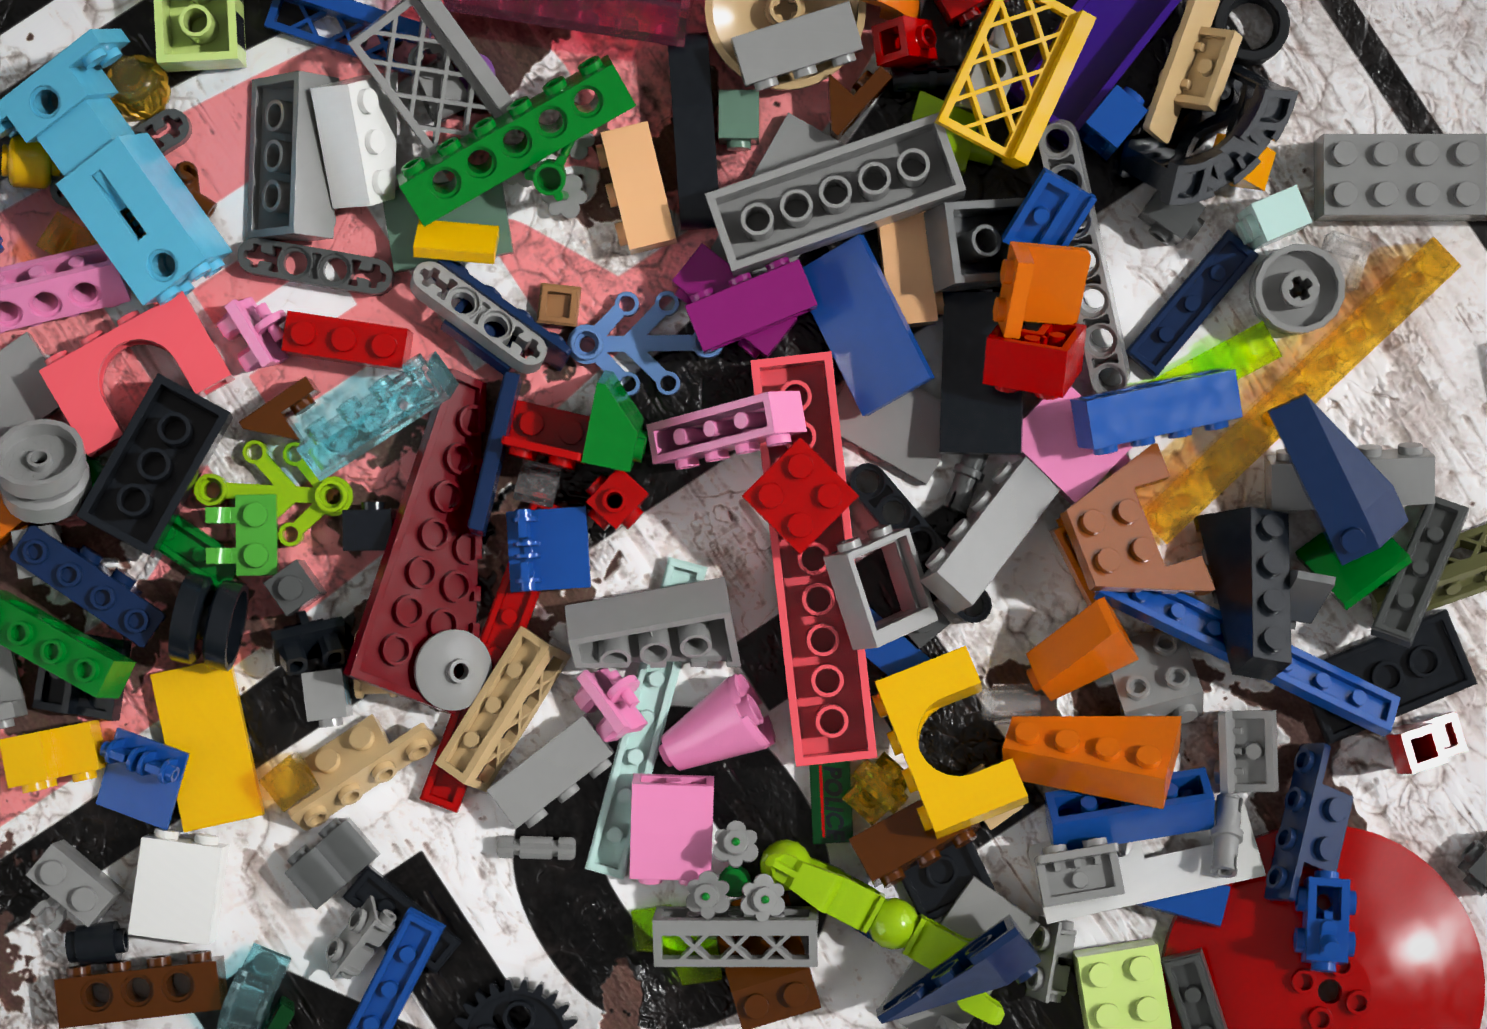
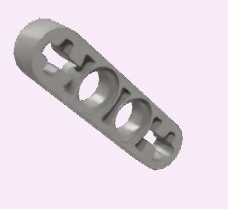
M426 261L416 266L410 280V289L418 300L514 370L530 374L540 369L547 355V346L540 336L441 264ZM430 277L437 280L436 284H430L428 287L422 284L423 279L428 280ZM446 288H450L445 300H442L440 298L441 294L445 293ZM455 298H464L471 303L473 310L466 314L459 313L452 307L451 301ZM491 321L501 324L505 329V335L498 338L488 335L484 329V324ZM514 335L517 338L515 342H512L511 347L508 348L506 345H508L511 336ZM530 348L534 351L533 356L530 355L526 359L520 355L522 351Z

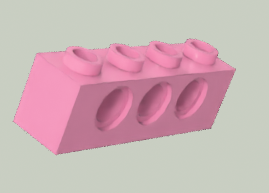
M99 244L0 267V334L26 326H38L43 322L63 317H76L84 312L96 309L113 308L131 301V288Z

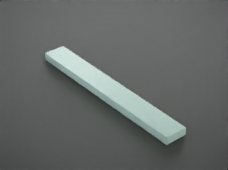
M668 557L660 588L704 581L708 567ZM640 662L636 676L640 685L634 694L640 701L636 708L648 724L641 731L627 733L619 739L585 865L587 870L620 879L625 877L630 858L633 773L652 774L659 750L658 747L661 743V736L664 732L682 662H667L666 668H650L649 664Z

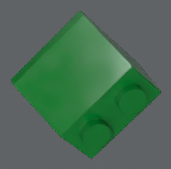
M605 370L597 382L581 462L630 472L634 462L641 463L643 455H645L648 432L642 430L644 417L612 371Z

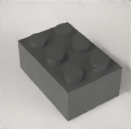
M1025 198L944 202L924 212L934 293L1001 288V264L1004 259H1007L1009 245L1002 241L1001 236Z

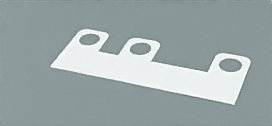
M1215 804L1214 819L1217 812V804ZM1242 804L1240 829L1244 833L1243 842L1238 845V871L1235 877L1221 878L1211 873L1213 841V844L1146 859L1140 841L1132 842V850L1129 854L1118 857L1125 894L1045 907L1043 911L1046 923H1055L1266 876L1245 805ZM1051 841L1036 843L1030 847L1028 852L1040 900L1041 894L1034 859L1040 855L1042 848L1052 846Z

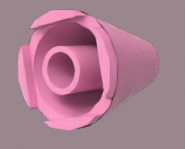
M741 674L729 676L661 736L662 744L658 747L665 764L668 767L674 766L677 770L682 771L767 749L775 744V732L770 717L767 715L763 718L758 705L762 704V701L750 682Z

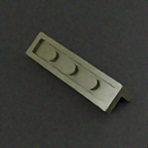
M1487 524L1460 533L1453 550L1465 548L1472 550L1473 553L1471 557L1463 560L1449 558L1427 611L1487 591ZM1390 585L1379 589L1376 588L1368 594L1371 598L1372 617L1374 620Z

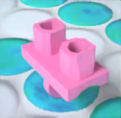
M252 297L240 301L234 299L224 306L227 313L216 325L226 339L235 340L242 335L247 342L248 347L237 354L238 361L244 371L251 372L260 368L278 365L289 358L287 353L281 351L282 345L279 342L283 340L284 335L279 325L286 320L287 316L284 310L271 313L265 302L257 306Z
M602 668L593 673L585 670L576 678L582 686L573 700L586 713L596 712L597 709L601 711L604 718L596 725V731L604 742L617 741L627 733L641 731L648 724L636 708L640 701L634 692L639 687L640 682L635 675H628L622 678L617 670L610 672L608 668Z

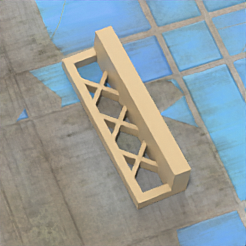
M520 626L435 764L463 784L487 792V789L491 786L572 655L548 643L529 629Z

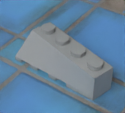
M725 577L565 605L568 642L575 668H628L631 662H644L649 664L650 668H666L667 662H690L691 667H707L708 661H726L727 667H741Z

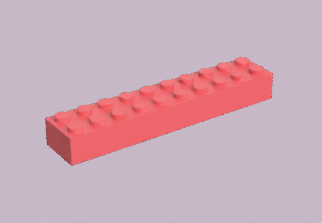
M832 351L750 360L754 395L770 391H800L807 432L792 435V442L789 444L767 447L766 442L760 443L763 474L801 437L846 482ZM849 507L801 555L769 525L796 767L877 758L865 649H852L823 559L824 556L838 551L837 543L853 538Z

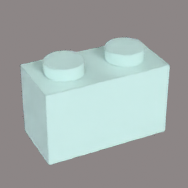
M1296 184L1250 204L1237 214L1239 222H1236L1235 226L1243 244H1249L1255 251L1297 233L1313 221Z

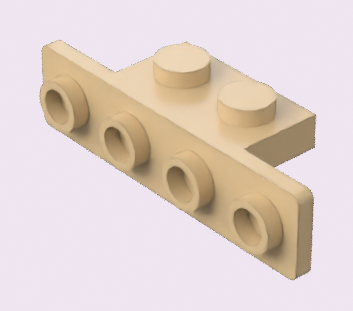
M1186 0L1184 14L1178 30L1173 36L1172 47L1165 66L1159 74L1158 85L1152 102L1147 108L1149 111L1145 114V121L1143 123V129L1160 143H1169L1181 108L1216 112L1243 38L1236 30L1211 28L1221 0Z
M371 714L305 758L320 789L290 808L287 812L290 818L305 831L318 827L346 805L359 801L363 794L378 784L391 780L398 771L413 761L426 757L440 742L437 736L424 723L418 724L390 742L379 720Z

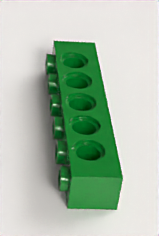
M606 55L601 59L599 56H593L585 60L578 66L579 71L566 79L563 76H559L550 80L542 87L543 92L531 99L528 96H524L515 100L507 107L508 112L496 119H493L492 116L484 118L471 128L473 132L459 140L457 137L449 138L436 148L437 152L424 160L422 157H417L403 165L401 168L402 172L397 175L398 184L423 226L425 227L635 107V102L609 56ZM591 89L595 92L591 102L585 105L574 102L575 96L580 90ZM554 109L560 112L559 118L553 124L545 125L539 122V117L545 110ZM517 129L524 132V138L518 144L509 145L503 141L505 134L510 130ZM476 150H484L489 153V158L483 164L474 165L468 161L469 155ZM441 170H448L454 174V178L448 184L439 185L433 181L434 175Z

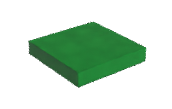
M1323 532L1295 551L1298 560L1311 573L1336 577L1335 586L1330 594L1345 610L1351 608L1412 563L1410 555L1392 537L1381 548L1343 566L1332 554Z

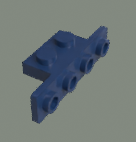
M439 259L437 263L444 266L540 336L547 346V355L544 361L557 371H561L572 353V349L561 336L544 329L534 321L528 312L514 307L503 299L495 288L484 285L470 275L462 264L451 260ZM458 298L461 301L454 309L459 313H470L473 310L471 303L464 298ZM446 319L443 321L440 328L443 332L504 375L506 371L509 372L512 367ZM493 321L484 324V329L488 335L497 338L505 335V329L501 324ZM512 335L506 346L510 348L512 342H515L517 337ZM527 350L522 351L520 355L522 356Z
M31 525L10 554V558L139 647H146L166 618V614L141 597L143 592L134 586L137 580L133 576L117 567L114 571H111L101 564L103 557L86 545H82L80 549L77 547H67L38 526Z
M1301 744L1295 756L1294 771L1289 791L1285 797L1282 822L1275 839L1276 847L1273 860L1266 877L1267 885L1264 898L1270 901L1293 902L1296 899L1303 866L1315 871L1327 870L1337 872L1354 797L1323 784L1331 746L1328 744Z

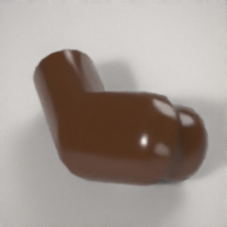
M189 161L180 162L174 169L208 218H210L217 207V203L200 193L196 166Z

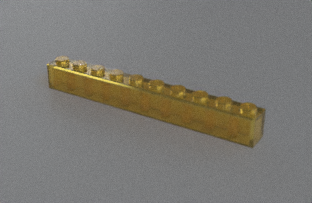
M1434 236L1417 246L1242 412L1243 417L1234 419L1229 424V427L1219 433L1142 506L1154 539L1159 545H1167L1279 439L1278 433L1267 412L1268 410L1304 393L1316 404L1461 267V264Z

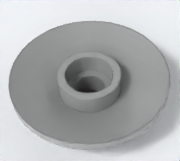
M458 629L444 630L431 636L420 648L414 665L415 682L424 699L437 708L449 711L470 707L492 673L491 657L484 643L472 633ZM460 663L464 668V672L460 678H456L453 670Z

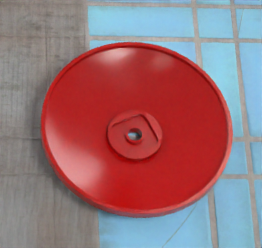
M1347 826L1337 868L1339 879H1350V890H1354L1357 893L1355 915H1350L1349 932H1355L1356 937L1355 954L1353 957H1348L1347 964L1336 965V972L1311 971V963L1301 962V953L1294 952V930L1296 927L1302 928L1303 911L1295 910V900L1293 902L1270 901L1264 898L1267 885L1266 877L1271 868L1276 847L1275 839L1280 828L1255 836L1266 876L1226 884V886L1231 888L1221 928L1174 915L1163 945L1162 957L1202 947L1228 1029H1480L1485 1002L1484 965L1476 933L1462 903L1447 882L1418 855L1386 837L1357 827ZM1303 866L1299 886L1303 887L1304 879L1307 877H1314L1315 870ZM1319 895L1317 897L1318 907L1322 910H1327L1330 907V899L1325 895ZM1162 966L1172 1029H1183ZM1328 979L1335 980L1339 986L1338 995L1331 1001H1322L1318 994L1320 984Z

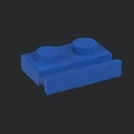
M1044 167L1001 236L1002 241L1010 245V241L1069 246L1097 201L1096 196L1080 189L1078 185Z

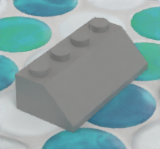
M294 71L252 80L246 239L262 238L278 241L334 239L336 215L334 213L335 209L332 208L310 88L337 82L339 78L304 71Z

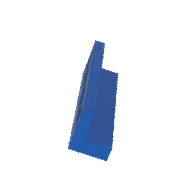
M272 0L264 27L359 59L349 45L338 41L347 38L349 41L352 38V34L366 28L387 11L354 0ZM283 1L298 5L305 19L291 26L277 22ZM306 8L316 11L317 13L309 16ZM399 15L396 33L418 36L420 22ZM326 16L337 18L343 31L330 38L319 36L313 23ZM344 21H347V22H350V23H353V24H356V25H354V26H352V27H350V28L347 29V27H346ZM391 22L381 30L390 32ZM309 25L312 33L300 29ZM426 27L425 37L431 38L432 34ZM377 35L381 44L365 52L369 58L386 60L385 57L376 54L383 50L387 54L388 40L385 41L383 36ZM395 38V44L404 40L417 45V41ZM391 67V70L413 76L410 69Z

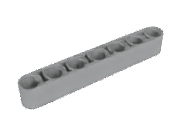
M1064 119L1050 122L1039 141L1043 168L1045 167L1057 175L1063 169L1072 170L1078 177L1080 189L1092 193L1077 128L1070 121ZM1053 129L1064 130L1069 137L1068 148L1064 150L1054 149L1048 141L1050 131ZM1093 206L1086 217V227L1077 231L1069 246L1086 248L1096 258L1095 266L1088 270L1084 292L1089 289L1100 291L1104 297V304L1101 307L1092 308L1082 299L1077 322L1078 324L1087 325L1084 346L1085 358L1092 387L1096 393L1125 388L1130 379V366L1095 206ZM1096 329L1108 330L1113 337V343L1107 347L1096 345L1092 339V332ZM1106 368L1116 369L1120 373L1122 381L1115 386L1107 385L1102 381L1100 372Z

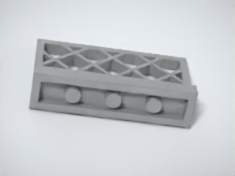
M402 0L347 41L348 45L430 155L437 152L436 148L438 147L440 132L461 135V138L473 132L469 131L472 108L488 110L493 119H496L508 112L507 107L514 102L441 0ZM412 6L421 18L418 36L396 33L398 16ZM391 22L390 32L381 30ZM426 27L434 38L425 37ZM373 35L389 37L386 60L369 58L360 45ZM395 38L417 41L414 65L392 61ZM424 42L439 44L445 51L442 69L421 66ZM450 60L458 71L449 70ZM374 64L385 66L384 76ZM391 67L413 70L410 93L394 91L389 85ZM420 71L441 74L438 97L417 94ZM448 75L464 77L469 84L466 101L445 98ZM474 93L480 99L482 104L473 103ZM399 97L409 99L408 109ZM416 100L437 103L434 126L418 124L413 116ZM444 104L465 107L462 130L441 127ZM423 130L433 131L432 141ZM442 170L445 174L449 172L448 170Z

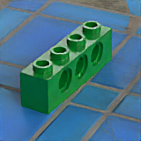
M0 590V645L95 698L119 699L136 664L135 661L6 590Z

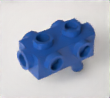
M1314 871V877H1307L1304 879L1303 887L1298 886L1295 899V910L1303 911L1302 928L1296 927L1294 930L1293 949L1294 952L1301 953V962L1311 963V971L1334 973L1336 972V965L1347 964L1348 957H1353L1355 954L1356 937L1355 932H1349L1350 915H1355L1357 893L1354 890H1350L1351 880L1339 879V872ZM1319 895H1325L1330 899V907L1327 910H1322L1318 907L1317 897Z

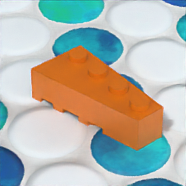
M1012 716L1002 747L1003 761L1013 758L1023 782L1164 809L1180 748L1182 716Z

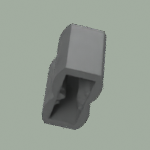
M336 817L318 833L322 840L310 850L305 844L287 860L291 867L285 872V875L316 910L381 854L350 817L342 823Z

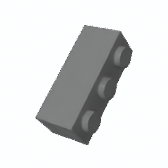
M849 1L731 38L745 88L754 85L756 92L779 85L777 78L793 73L795 80L818 73L816 65L832 61L833 67L854 62L857 60L855 53L863 50Z
M585 713L488 788L487 792L516 829L523 823L530 829L548 815V812L544 809L546 805L556 798L562 804L580 790L576 784L577 781L588 773L594 779L609 768L612 763L608 757L615 751L608 742L602 740L596 731V726Z

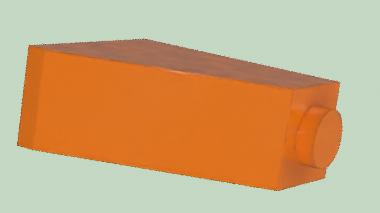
M1102 597L1027 652L1026 656L1031 668L1027 669L1026 673L1036 692L1043 690L1050 701H1053L1139 660L1123 624L1105 597Z

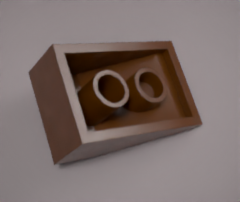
M784 891L781 898L784 900L785 906H792L788 892ZM742 898L730 901V906H740ZM716 936L719 950L722 954L730 945L720 936ZM732 936V937H733L735 940H737L740 936ZM749 936L741 944L751 955H762L771 946L761 936ZM773 936V937H774L776 940H778L781 936ZM791 936L782 944L792 955H806L801 936ZM734 951L731 955L739 954L736 951ZM775 951L772 955L780 954L777 951ZM724 967L742 1029H753L821 1008L810 967Z

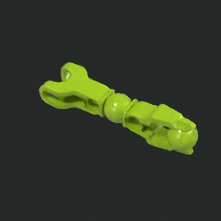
M778 840L770 844L762 854L760 860L761 874L770 875L774 883H780L784 887V891L795 892L820 912L826 913L865 934L869 931L872 939L881 947L890 950L901 949L902 954L930 970L977 938H967L921 913L918 917L914 907L907 901L898 898L885 899L884 893L846 873L841 868L810 857L807 850L798 842ZM986 992L957 1001L963 1011L992 1025H1000L1005 1016L1000 1002Z

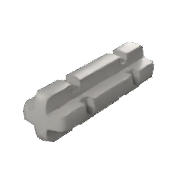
M502 835L497 839L496 850L499 858H514L515 855H519L520 859H552L553 856H558V860H572L576 855V840L573 837H559L558 840H553V837L521 836L520 839H515V836Z

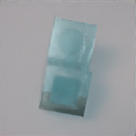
M254 943L243 966L238 969L220 1012L217 1029H263L270 1015L274 996L290 966L291 957Z

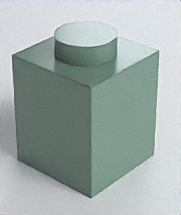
M719 90V145H727V150L748 151L751 150V145H759V91Z

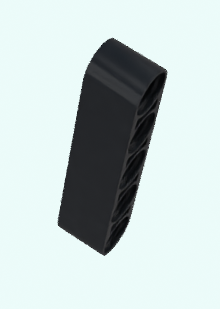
M708 32L667 35L681 230L716 228L705 193L719 189Z
M871 463L857 466L850 474L849 486L859 495L857 500L879 526L890 524L883 518L882 510L887 502L895 501L902 505L904 517L900 523L891 524L892 530L909 527L911 535L915 532H923L929 537L931 544L929 550L923 555H918L923 573L925 574L928 570L925 566L928 558L940 547L944 549L947 545L880 467ZM871 471L876 475L878 487L874 492L864 493L858 489L856 477L860 472ZM985 590L980 595L983 606L980 613L976 616H968L963 610L955 615L968 623L983 621L991 612L992 603L990 596Z

